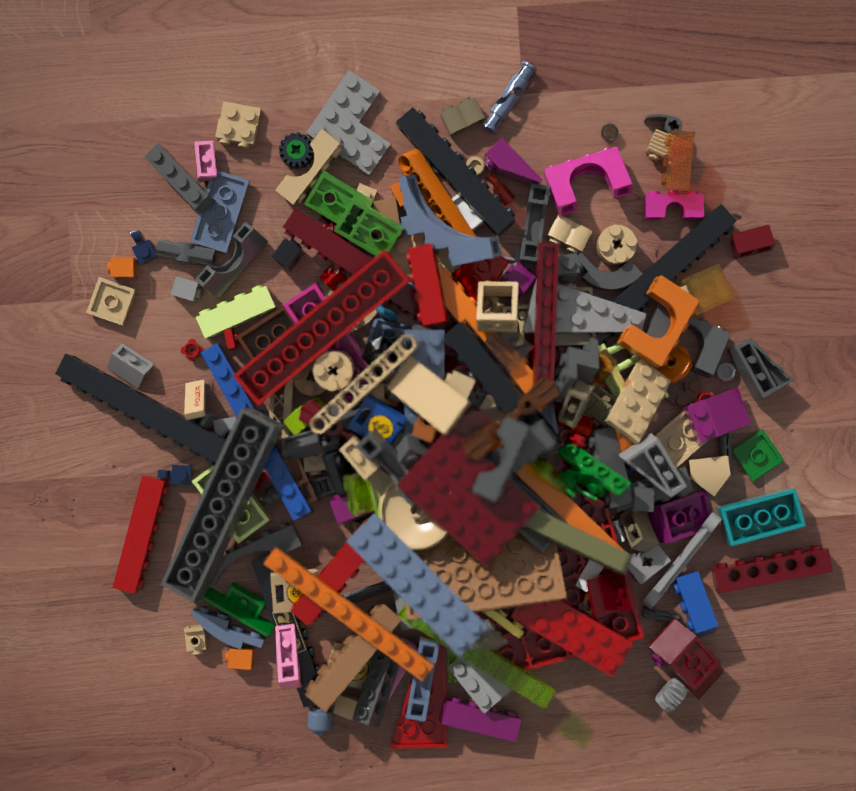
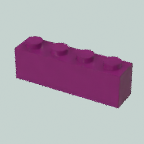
M451 696V699H444L439 721L443 725L516 742L522 719L514 711L506 710L504 713L494 706L486 713H483L474 701H469L468 704L462 702L461 698Z

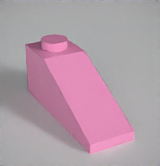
M295 624L275 626L279 684L282 690L300 688L301 672Z

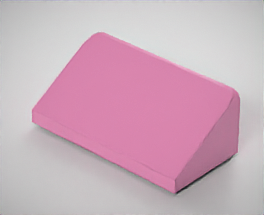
M214 141L194 142L198 182L217 178Z

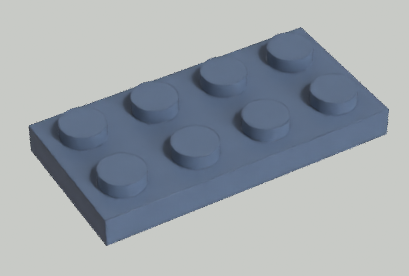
M217 170V178L210 179L206 189L216 201L203 214L199 212L190 240L191 243L228 254L250 180Z

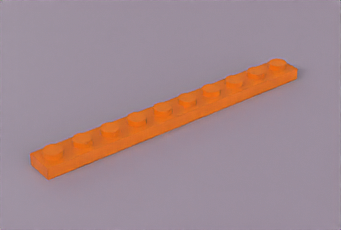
M278 547L274 548L263 563L419 680L423 681L434 667L431 661Z

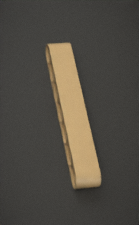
M406 335L395 342L312 418L310 422L311 430L320 434L332 428L418 349V340L414 336ZM406 339H411L413 342V347L410 350L404 347ZM392 352L398 355L396 363H392L389 360V355ZM378 365L381 366L384 371L383 375L380 377H378L374 372L376 366ZM362 379H366L369 383L366 390L360 387ZM348 392L354 395L352 403L346 401L345 396ZM333 406L339 408L338 416L332 415L331 408ZM318 419H322L325 422L323 429L317 427Z

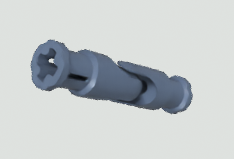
M526 61L521 63L522 67L517 74H514L501 97L491 109V114L487 121L482 123L484 129L492 134L497 133L496 129L512 110L514 104L527 87L528 80L532 74L536 73L537 69L532 64Z

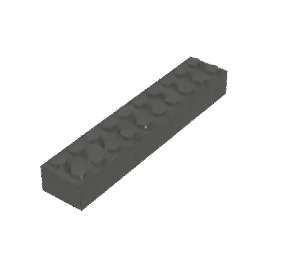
M241 408L161 585L193 603L203 600L284 426L283 424L252 408Z

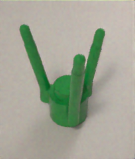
M567 469L566 472H560L557 475L556 485L570 496H576L570 490L573 489L594 501L598 500L592 494L576 487L577 480L573 476H597L598 472L572 471Z

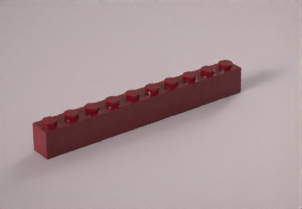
M297 208L293 210L283 226L286 229L284 232L292 239L295 236L302 240L301 245L309 250L313 247L318 251L316 255L325 261L328 258L335 262L333 266L343 272L344 269L351 273L349 277H352L372 260ZM406 283L389 297L386 302L389 304L392 301L399 305L398 310L406 315L410 312L415 316L413 320L419 323L417 312L420 311V308L414 299L416 288ZM448 315V323L433 325L430 328L432 330H444L445 335L454 320Z

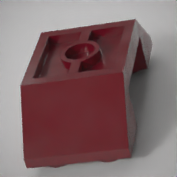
M674 618L648 646L660 660L666 662L686 683L685 687L697 700L724 673L721 662L695 634Z

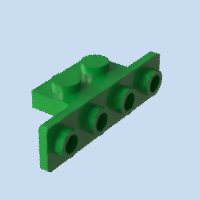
M570 441L558 451V456L572 465V471L598 472L597 476H573L577 483L582 484L591 493L596 494L600 498L606 494L607 489L619 497L630 487L631 483L581 448L570 443Z
M234 582L226 596L212 587L208 588L203 598L204 601L237 619L242 624L256 630L259 634L266 637L270 635L274 624L259 615L266 604L265 600Z

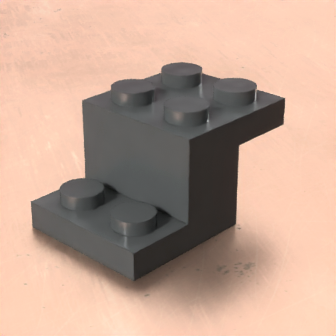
M590 338L582 350L568 347L566 353L561 355L560 363L554 369V378L559 393L555 401L562 403L576 380H581L587 384L591 383L599 370L597 339Z

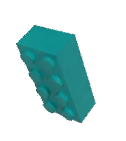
M786 488L716 507L718 516L722 518L720 524L725 542L729 546L806 526L795 488Z

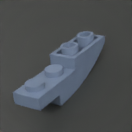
M204 606L192 609L191 614L196 621L220 641L240 650L244 643L262 648L266 638L262 637V634H259L257 631L249 633L243 631L244 628L241 626L233 625L231 627L232 619L228 618L227 614L223 612H217L216 614L209 612L210 609Z

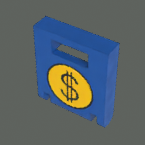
M368 394L348 425V428L362 437H365L376 428L392 446L404 425L408 422V419L379 399ZM365 407L371 410L366 421L358 418Z

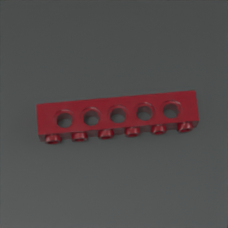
M822 545L810 546V550L803 551V548L791 550L789 554H784V552L773 553V557L765 558L764 555L753 557V561L746 562V559L736 560L735 564L732 565L727 563L716 564V568H711L715 591L723 593L833 572L829 549L822 547ZM808 556H811L812 564L807 566L805 560ZM792 559L794 566L788 570L786 563ZM774 563L775 570L769 573L767 567L769 564ZM751 567H755L756 574L750 577L748 571ZM733 570H736L737 578L735 580H730V573Z

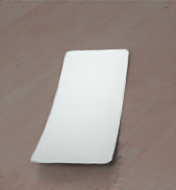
M589 560L576 586L588 593L586 581L598 576L604 566Z

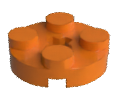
M677 345L669 353L670 358L668 362L670 360H677L674 366H669L667 362L664 366L655 368L670 379V383L673 384L684 378L693 365L690 354L681 345Z

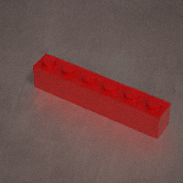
M142 475L112 588L133 594L142 590L145 579L142 577L144 571L148 570L150 560H147L149 552L152 553L155 544L152 539L154 534H157L160 525L157 522L158 517L162 515L164 510L163 498L167 496L169 491L168 480Z
M368 518L365 519V521L359 526V528L368 520ZM346 542L317 577L340 594L347 586L345 582L349 578L353 579L360 571L358 567L362 563L366 564L367 562ZM302 594L292 605L290 612L309 626L311 622L316 623L322 615L320 612L323 608L308 596Z

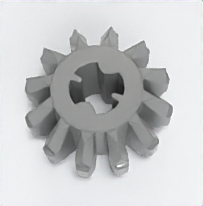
M673 678L668 680L655 697V701L663 710L671 712L683 702L688 690L684 684Z

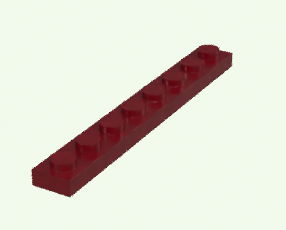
M538 243L533 386L543 376L554 382L559 244Z

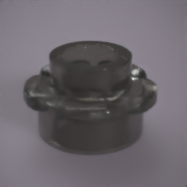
M482 388L472 389L468 401L471 402V405L480 407L486 397V393H484Z

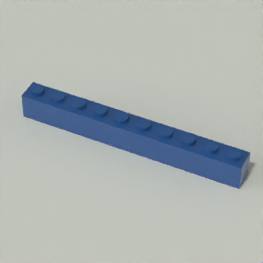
M216 343L201 352L235 416L238 417L241 408H252L258 411L252 398L233 377L237 371L223 346ZM275 443L264 468L293 520L300 521L315 511L280 448Z

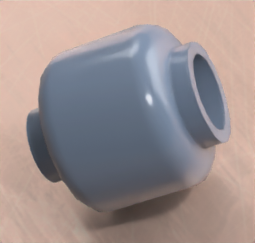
M313 706V709L308 711L307 728L313 731L314 735H325V732L332 729V711L328 709L324 712L319 706Z

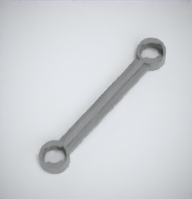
M714 512L710 514L684 550L643 600L642 603L650 610L654 608L691 558L718 526L722 518Z

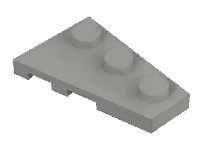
M465 654L448 666L449 670L483 713L489 711L514 689L511 685L501 681L496 675H492L483 669L481 665Z

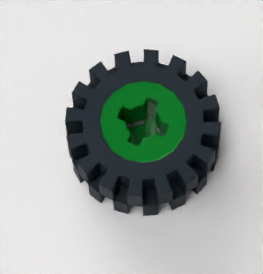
M299 132L297 134L290 133L289 136H285L284 140H281L279 154L287 166H290L292 169H300V167L305 168L307 164L311 163V159L314 158V151L310 145L311 140L305 134L302 135Z

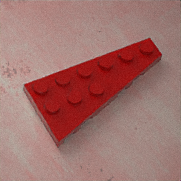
M426 631L424 637L439 640L426 720L424 722L406 718L413 679L412 675L390 749L447 748V725H443L439 721L444 699L447 698L446 642L435 631Z

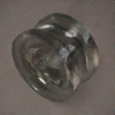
M611 123L604 125L601 130L602 139L606 142L616 140L618 128ZM607 128L614 130L613 137H610V135L609 137L605 136Z

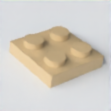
M99 277L86 313L124 326L136 290Z

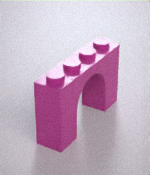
M617 146L606 148L594 154L590 153L578 159H570L565 163L551 165L544 169V179L546 185L550 186L549 192L558 216L577 211V200L571 184L575 178L585 173H594L603 177L608 184L613 199L632 194V182Z

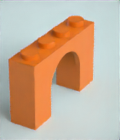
M662 275L653 280L646 295L667 309L670 316V327L667 333L661 338H654L636 326L630 325L626 326L617 342L655 368L664 366L668 362L671 349L678 345V337L687 329L689 325L688 320L697 312V305L700 301Z

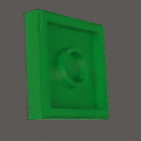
M760 429L732 449L733 456L751 482H754L784 461L763 429Z

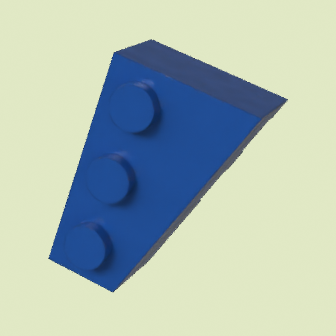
M693 572L676 578L673 588L675 594L680 597V607L682 613L686 616L688 629L698 638L715 633L719 626L699 572Z

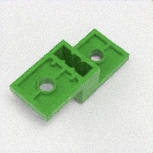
M324 170L304 203L306 206L337 224L334 229L336 233L375 256L384 249L389 252L404 228L371 208L372 199ZM325 194H334L335 201H328L325 198ZM380 230L382 237H373L372 231Z

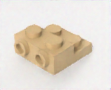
M223 101L215 135L219 143L224 145L236 143L239 147L247 149L250 146L255 147L261 108Z

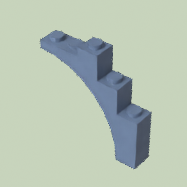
M415 175L399 177V186L404 199L403 205L407 216L401 217L404 236L424 233L425 244H433L435 250L448 247V256L452 266L502 256L498 236L475 237L454 230L440 220L428 206L419 189Z

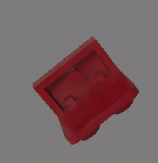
M627 569L625 575L609 571L586 581L590 604L595 618L603 617L618 610H634L638 608L629 569Z

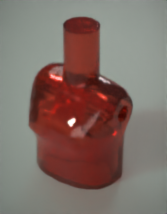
M492 173L486 177L494 186L493 194L496 193L501 198L502 204L505 207L516 198L508 186L503 182H499Z

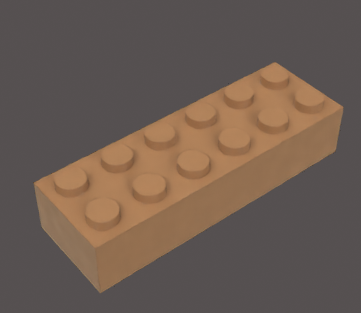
M381 603L372 605L367 612L370 617L390 632L402 620L385 604ZM356 632L353 635L349 634L343 640L344 646L332 653L330 656L331 661L328 665L324 664L317 672L319 676L314 681L311 679L304 688L306 690L304 694L324 712L329 709L378 649Z

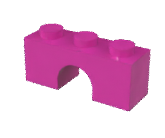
M650 191L643 197V220H663L666 207L669 205H675L680 209L681 220H701L704 218V194H698V191H688L687 194H679V191H669L667 194H660L659 191Z

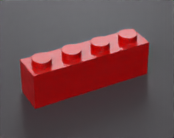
M430 243L408 248L409 254H406L408 265L412 266L413 273H410L412 285L415 284L416 287L414 299L420 308V311L417 312L419 323H422L425 327L448 323L435 246Z

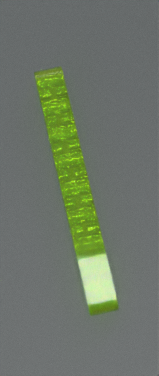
M404 604L398 614L401 619L456 653L424 620L408 622L406 606ZM478 640L461 655L465 660L543 709L548 707L556 694L552 687Z

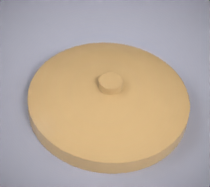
M393 480L386 486L380 497L378 517L411 550L431 548L445 539L449 533L415 502L409 505L396 491Z

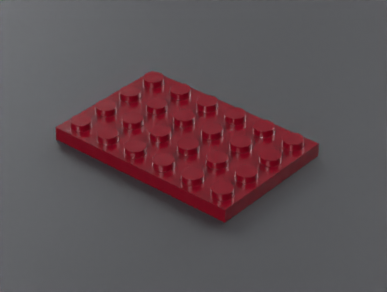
M452 427L447 435L442 434L396 486L486 567L540 507L510 479H505L502 486L505 488L501 498H497L496 501L471 491L479 472L492 471L497 467L485 456L478 462L466 456L462 441L465 438Z

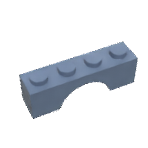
M420 637L418 652L431 661L434 667L423 681L413 675L406 718L424 722L426 720L439 640Z

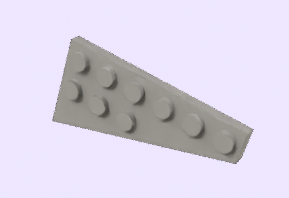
M536 282L522 334L535 332ZM560 284L557 285L556 333H623L626 326L634 325L640 330L643 329L646 313Z

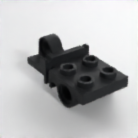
M347 441L336 450L321 455L326 471L330 473L329 479L333 490L338 495L346 493L359 479H363L339 450Z

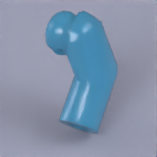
M383 302L375 309L385 319L395 321L398 317L396 312L383 307L386 302Z

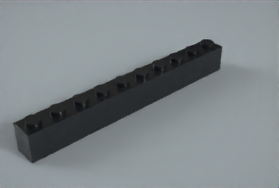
M722 204L719 205L612 302L634 310H644L649 305L647 301L651 298L646 295V292L656 277L662 275L674 283L678 279L676 275L681 271L685 273L692 267L690 263L694 259L697 261L706 254L704 250L708 246L713 248L720 241L718 237L723 233L725 235L730 233L735 228L733 224L737 220ZM596 333L598 346L605 345L607 343L605 339L609 335L613 337L617 333Z
M65 353L55 373L61 377L60 381L71 385V383L76 385V390L87 394V392L92 394V398L98 402H107L108 407L112 410L125 412V417L141 421V426L147 429L154 428L159 436L172 438L174 444L180 447L186 446L190 448V453L196 456L201 454L206 457L205 461L216 465L227 441L226 438L191 419L186 420L184 415L80 358Z

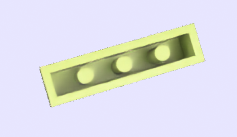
M256 286L251 289L252 292L249 294H238L234 297L235 300L229 303L226 300L218 303L217 308L213 310L208 308L199 312L200 315L196 319L205 339L215 337L224 333V330L233 329L277 309L268 287Z

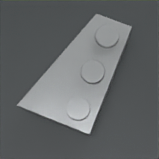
M652 433L641 439L640 443L632 445L619 454L623 460L670 497L687 487L659 439Z

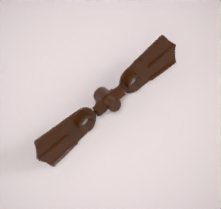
M543 376L518 401V408L505 416L517 420L523 414L530 415L559 396L556 382ZM525 402H528L530 404L529 409H526L524 407ZM492 422L463 440L462 445L465 455L478 462L500 440L493 433L492 429L496 427L499 430L501 424Z

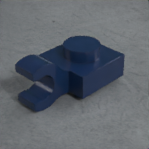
M137 229L130 232L136 243L131 248L139 265L158 258L149 239L144 241L140 231Z
M172 465V470H158L157 478H172L171 484L191 485L192 466Z

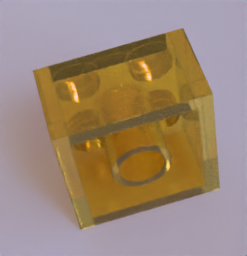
M720 264L680 281L682 286H687L689 294L700 300L695 316L735 299Z

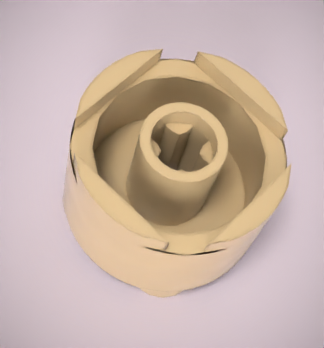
M612 225L606 228L596 241L598 257L602 262L611 266L627 262L634 255L637 248V238L634 233L623 225ZM615 242L619 243V247L617 249L613 248V243Z
M337 349L328 350L314 364L313 373L315 380L324 389L329 391L340 390L353 378L355 370L354 361L345 351ZM331 366L338 367L337 373L330 371L332 369Z

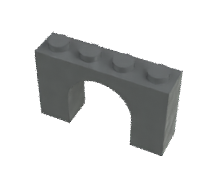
M660 303L655 307L645 331L646 334L654 338L663 337L670 327L669 313ZM690 317L687 329L692 331L699 341V352L691 371L709 379L715 373L730 333L726 332V329L723 327H714L708 324L709 322L705 319Z

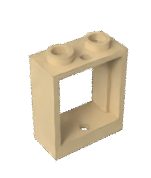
M479 282L477 331L517 332L518 282ZM484 296H513L512 314L483 313Z

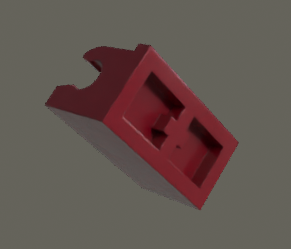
M770 225L733 233L731 235L732 240H730L735 259L770 251L775 245Z

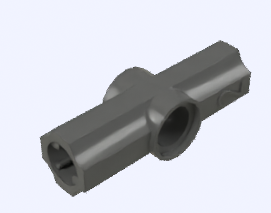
M159 239L156 245V256L176 259V261L182 263H198L213 266L216 259V250L198 247L187 242L177 243Z

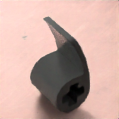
M652 114L647 115L644 119V122L663 121L662 131L674 137L682 129L681 120L670 115ZM671 124L674 125V129H675L674 131H671V130H670V129H671V127H670Z

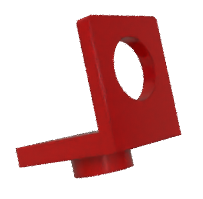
M333 264L319 276L333 291L337 289L336 286L339 281L348 280Z

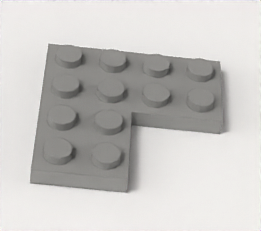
M348 70L306 132L307 135L314 139L321 129L326 130L343 144L339 156L368 176L372 174L391 146V143L360 123L379 96L380 90Z

